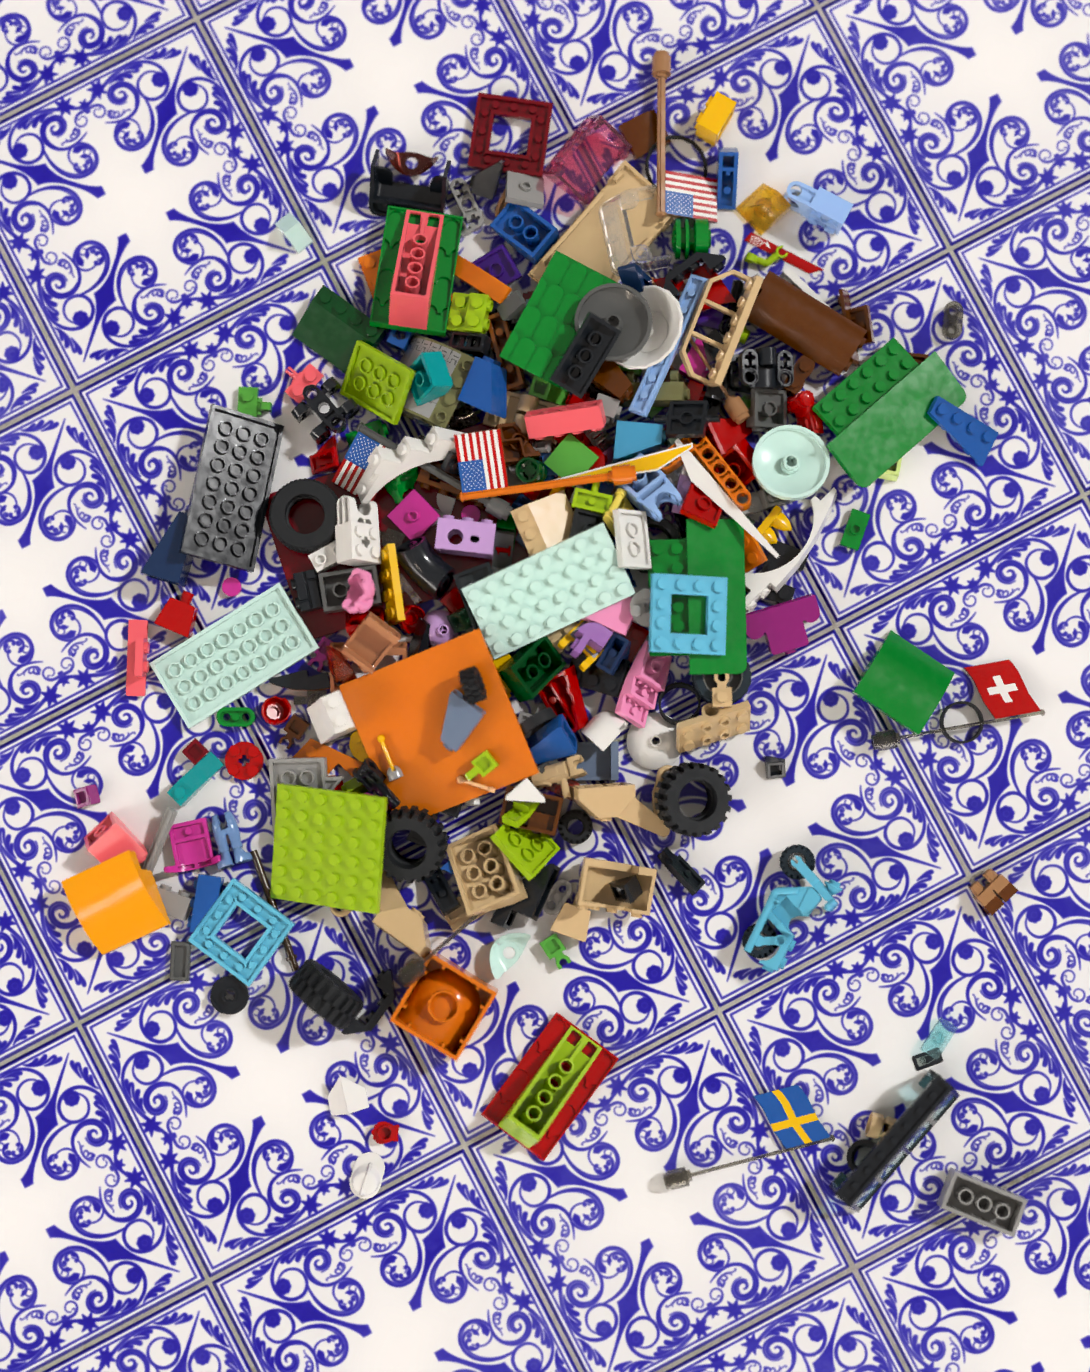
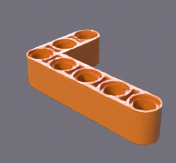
M707 437L699 438L702 441L699 444H693V448L689 450L691 454L696 456L710 476L741 511L748 510L751 507L750 492ZM681 438L680 441L686 445L692 443V440L695 438ZM676 443L670 446L668 449L677 447ZM706 453L713 454V457L710 459H705L703 455ZM681 456L670 462L669 466L662 467L660 470L666 475L672 473L684 464ZM721 467L724 469V472L718 474L715 472V469ZM729 482L736 484L732 489L726 487ZM740 497L748 499L746 503H739L737 500Z

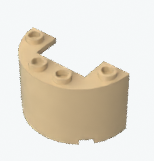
M583 857L576 897L577 908L599 911L600 907L606 908V912L617 913L618 910L630 912L632 917L642 918L643 915L650 916L657 869ZM636 875L643 893L631 904L616 901L609 883Z

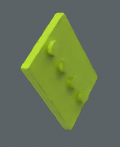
M357 340L339 394L348 399L352 398L363 408L393 425H398L416 371L369 344Z

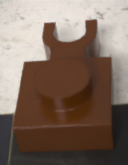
M294 713L283 729L287 734L279 740V743L281 744L285 739H288L289 745L286 748L291 749L294 744V738L301 740L311 724Z

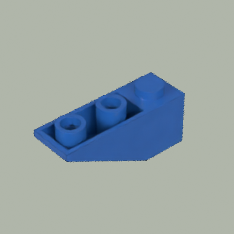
M198 874V877H195L193 888L196 889L195 897L192 896L190 904L193 912L192 916H189L187 927H190L189 932L195 931L222 894L224 877Z

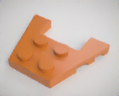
M312 738L292 757H327L328 775L340 764L354 777L353 769L359 768L363 764Z

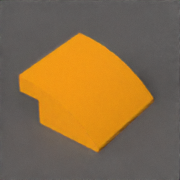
M127 850L61 881L77 919L102 955L171 924L152 871L141 869L135 851Z

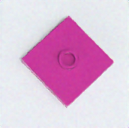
M415 489L388 515V518L410 540L423 536L438 521V517H441Z

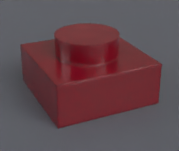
M197 738L182 751L194 765L210 752Z

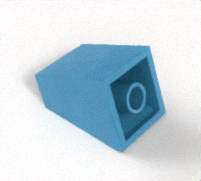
M617 420L612 464L633 459L640 453L648 455L659 451L661 445L664 446L666 439V430H663V424Z

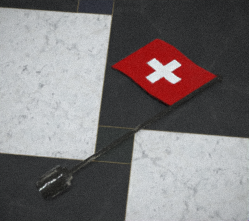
M1010 660L970 666L963 669L974 681L983 703L994 719L920 732L919 735L907 734L900 736L898 732L895 733L894 729L880 731L871 735L873 750H889L897 748L901 739L1035 715L1044 716L1045 710L1039 709L1028 693L1019 671Z

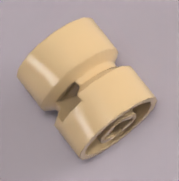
M871 1112L867 1121L865 1136L874 1139L882 1138L897 1119L889 1116L884 1118L882 1114Z

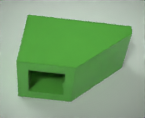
M534 376L528 394L553 403L565 405L569 392L542 378Z

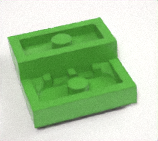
M569 433L544 464L558 476L565 477L590 470L599 459V456Z

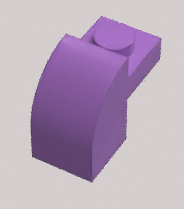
M595 622L582 625L574 633V636L577 638L570 646L573 650L569 655L576 659L586 645L600 652L613 632Z

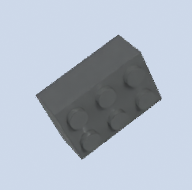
M377 566L357 567L368 571L375 584L374 602L371 607L383 605ZM355 568L318 574L323 609L326 614L346 611L342 607V601L346 599L347 592L350 589L348 578Z

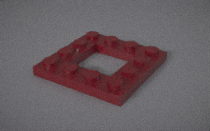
M478 92L468 168L482 170L504 159L506 161L502 173L511 171L543 178L553 103ZM494 116L531 121L526 155L490 150Z

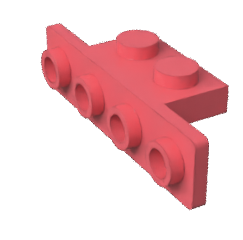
M130 619L128 623L127 696L146 695V673L149 672L147 654L150 651L147 620Z

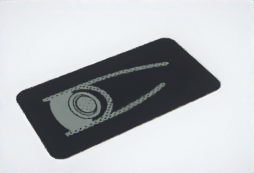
M938 1047L912 1056L917 1071L943 1062Z

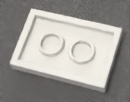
M613 510L618 568L651 569L646 511Z

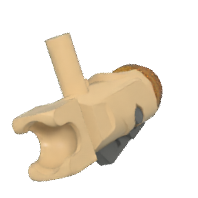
M575 755L561 762L556 759L545 762L537 767L539 770L538 774L527 779L536 789L551 787L552 784L558 783L561 786L563 798H569L571 794L567 780L587 775V771H584V769H577V765L582 763L584 758L582 755Z

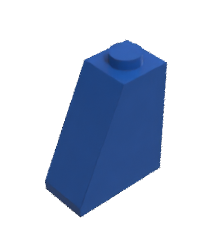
M563 714L556 716L527 739V744L536 764L577 754L578 740Z

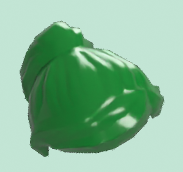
M418 467L398 475L384 485L386 491L394 499L395 504H399L403 500L404 492L414 489L419 475Z

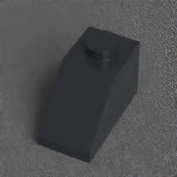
M501 159L480 170L475 176L473 175L469 184L472 187L471 193L492 200L496 196L506 160Z

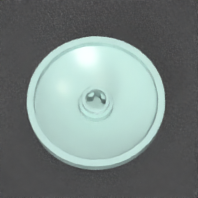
M783 425L771 429L760 438L753 452L752 469L759 485L770 495L783 500H801L816 493L824 484L830 469V456L822 439L811 430L797 425Z

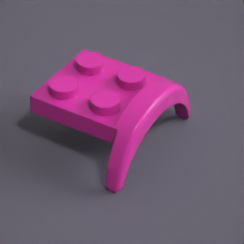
M207 818L172 825L169 835L175 865L164 867L165 873L196 870L215 865L221 861L220 855L214 856Z

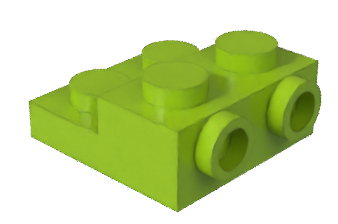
M453 292L447 330L451 332L485 334L490 326L489 312L493 310V300L491 297L479 293L470 292V294Z

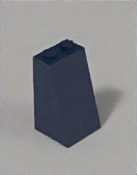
M185 510V513L179 511L141 571L142 574L153 579L185 587L194 558L193 556L179 553L188 510Z

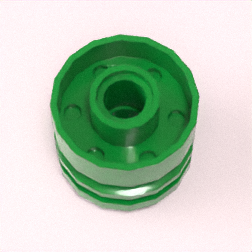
M675 219L672 229L674 258L680 259L681 251L684 252V259H688L689 250H693V254L696 252L708 253L711 247V229H709L708 219H695L693 227H689L688 219H684V227H681L680 219Z

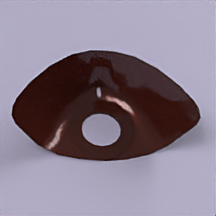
M385 148L387 158L392 166L399 173L408 177H415L424 173L438 160V156L431 158L415 152H394ZM410 157H414L418 161V165L414 169H410L406 165V161Z

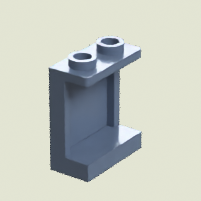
M577 742V754L568 757L582 755L584 761L577 765V769H584V771H587V775L577 779L572 778V781L619 780L618 742H612L603 752L593 742Z

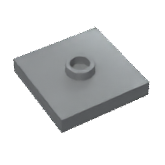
M507 171L505 202L542 209L544 206V178Z

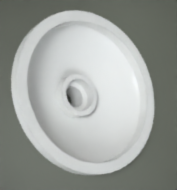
M648 713L645 728H638L633 724L629 728L626 739L627 749L631 758L639 766L649 770H659L662 766H671L680 757L681 753L679 754L676 749V725L665 721L660 713ZM657 737L659 744H653L652 739Z

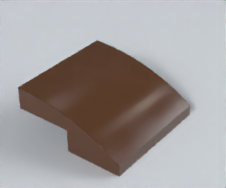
M654 109L640 114L618 127L635 160L647 156L649 149L657 142V114ZM671 140L665 141V146H668Z

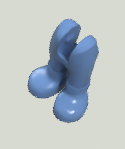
M231 811L224 812L228 827H221L218 815L212 816L211 819L213 836L218 847V853L221 854V861L217 863L218 870L234 866L227 844V835L234 852L236 864L253 860L252 854L242 849L243 844L240 838V831Z

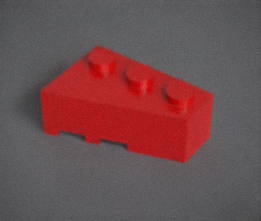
M573 665L557 674L538 694L547 708L552 707L557 716L563 714L571 730L575 733L582 729L589 721Z

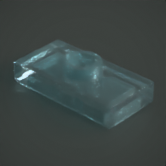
M940 1017L920 1050L938 1060L958 1027Z

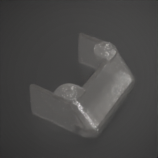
M655 184L625 190L603 202L599 207L598 213L610 267L616 276H619L617 267L636 263L644 272L667 268L670 265L672 254L652 257L648 246H634L626 210L635 208L639 201L653 199L656 190Z

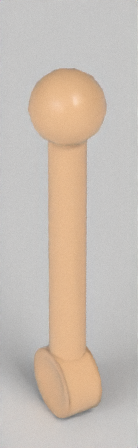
M462 776L457 777L458 783H466L488 790L491 793L496 791L494 787L468 781Z

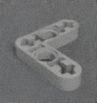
M455 178L450 184V189L463 215L462 226L464 230L461 233V238L481 229L484 219L465 180ZM456 184L463 185L462 192L464 195L462 197L458 189L454 190ZM470 200L472 207L465 209L462 207V202ZM473 217L480 219L478 220V225L471 223ZM465 220H467V224H469L470 229L468 230L466 224L464 223Z

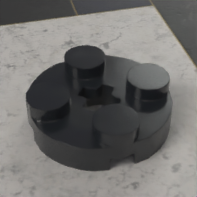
M234 975L224 976L218 979L212 986L211 1004L220 1013L236 1014L246 1007L250 998L249 988ZM227 990L235 993L233 1000L225 998Z

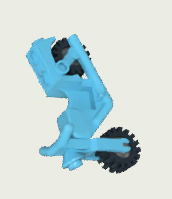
M799 844L791 845L781 853L782 855L779 860L780 868L789 878L796 880L806 879L812 887L774 888L757 923L747 927L742 936V946L751 957L766 958L773 954L777 946L780 947L771 959L766 961L760 960L759 962L763 964V969L771 973L774 970L779 971L780 968L784 969L788 961L785 956L788 951L792 952L796 941H794L795 936L789 929L791 919L798 916H810L822 898L828 901L824 905V909L832 912L838 906V902L832 895L843 890L839 888L841 884L832 879L829 882L825 881V885L813 872L815 868L813 853L807 847ZM768 920H770L783 935H777L776 932H774L773 928L767 925Z

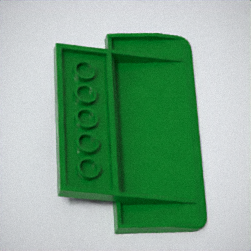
M893 337L815 404L812 410L836 435L827 444L828 450L847 475L859 487L866 488L938 426L927 414L935 396H940L954 406L960 407L966 400V393L936 351L919 365Z
M686 519V539L649 540L652 568L648 569V588L651 587L652 573L728 577L726 653L724 656L650 652V656H689V675L740 674L747 667L744 528L734 519H719L715 529L693 519ZM671 595L670 633L705 635L706 596Z

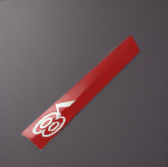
M752 232L744 240L770 254H774L779 247ZM783 248L778 251L780 255L788 252L786 258L782 260L809 274L824 270Z

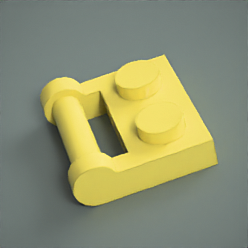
M622 488L616 490L615 498L609 510L603 516V520L614 538L613 510H634L626 497V490Z

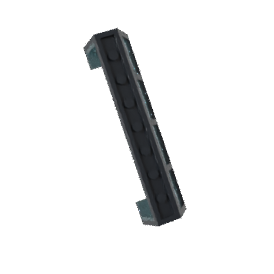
M930 1069L918 1082L924 1090L847 1177L843 1172H840L829 1185L834 1194L856 1212H860L960 1096L954 1087Z

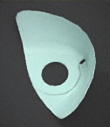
M509 933L501 936L494 942L490 950L489 960L491 971L496 979H499L505 971L518 961L531 935L526 933ZM506 947L514 948L515 956L513 958L507 959L504 957L503 951Z

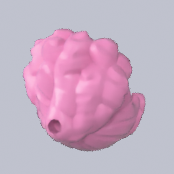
M355 568L348 578L350 589L347 592L346 599L342 601V607L350 614L367 612L373 605V596L375 594V584L371 574L366 570Z

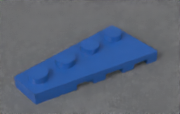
M935 396L927 414L951 436L950 438L954 442H957L963 448V451L968 456L970 455L975 460L978 466H983L999 432L940 396Z

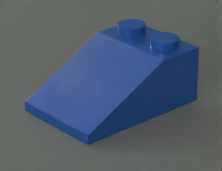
M508 203L489 225L521 256L534 265L541 260L560 238L557 228L527 206Z

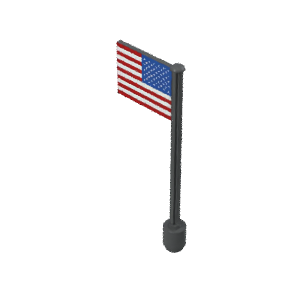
M363 422L357 425L356 431L358 433L332 479L333 483L357 497L358 494L355 489L366 474V471L370 468L367 460L375 447L396 450L398 444L363 425ZM430 463L419 466L462 491L461 481ZM377 493L373 496L371 501H374ZM498 496L476 499L484 504V507H486L485 512L499 520L507 521L511 515L510 511L514 509L510 506V503Z

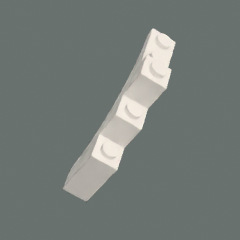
M433 426L424 440L404 436L396 450L376 446L367 460L370 468L366 471V474L355 489L361 503L368 504L384 485L398 475L425 463L444 460L449 451L456 453L454 435L464 434V432Z

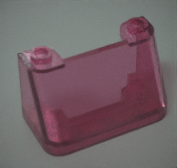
M601 115L588 116L547 165L543 174L580 204L588 205L595 198L593 188L615 161H623L628 157L632 145Z

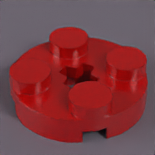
M238 742L230 746L225 756V766L228 773L240 780L254 778L264 765L262 752L256 745L250 742ZM243 755H246V758L250 760L249 763H246V766H242V763L239 762Z

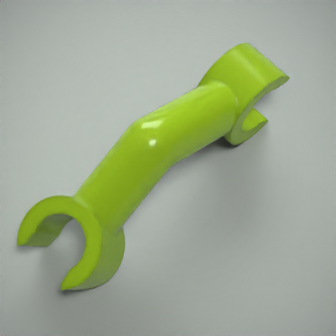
M779 246L775 253L766 259L747 252L745 262L768 267L778 259H785L788 252L780 255L778 251L783 246Z

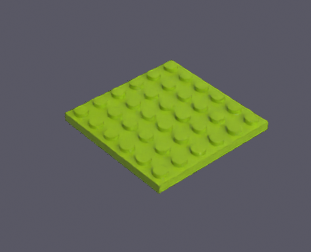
M285 783L277 784L270 897L378 914L380 912L388 797Z

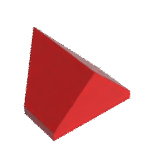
M335 433L315 454L309 456L312 475L338 470L341 463Z

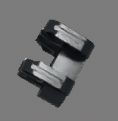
M761 347L755 350L746 349L740 354H735L727 370V385L734 392L751 393V388H774L778 390L790 386L794 380L793 355L787 350L776 353V347ZM783 356V358L787 361L783 362L782 360H780V357ZM736 360V362H738V366L733 364V361ZM782 373L788 377L786 384L781 381ZM735 377L739 378L741 381V385L739 388L735 387L733 384V379Z
M334 377L327 379L321 385V390L315 385H307L303 389V397L307 403L301 402L291 411V414L299 424L314 413L320 418L321 424L316 426L310 433V436L318 445L324 443L331 436L330 432L342 433L347 426L345 419H352L360 411L359 406L352 398L344 402L339 408L331 402L329 398L341 388ZM310 391L317 392V396L313 399L307 397ZM323 405L330 407L327 413L320 412V408Z

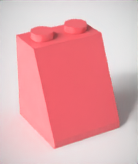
M113 812L109 813L84 837L87 850L100 863L130 850L135 851L139 864H141L148 854L146 847Z

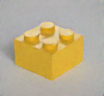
M718 91L714 97L710 96L706 102L704 113L701 111L696 119L697 123L694 127L696 129L695 136L715 147L734 115L737 102Z

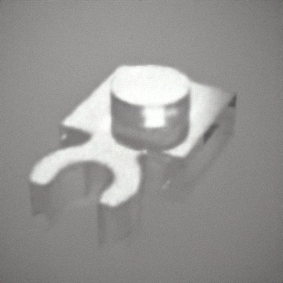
M400 573L401 592L405 591L415 605L422 601L421 598Z

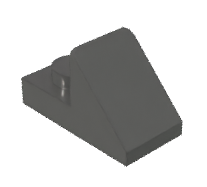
M515 290L497 307V311L503 321H508L515 328L526 307V301L521 292Z

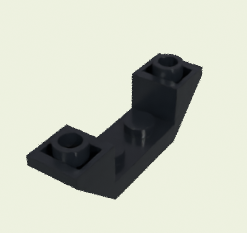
M701 252L694 253L666 274L664 289L669 290L678 300L680 292L673 285L674 283L679 284L684 280L686 274L689 272L694 273L698 270L700 264H702L709 275L714 272L716 274L725 268V256Z
M390 968L386 972L382 970L376 978L379 981L376 986L386 992L388 996L383 995L377 1003L380 1007L376 1012L372 1010L365 1019L368 1021L367 1024L356 1016L350 1025L343 1029L342 1034L372 1031L395 1000L394 980Z

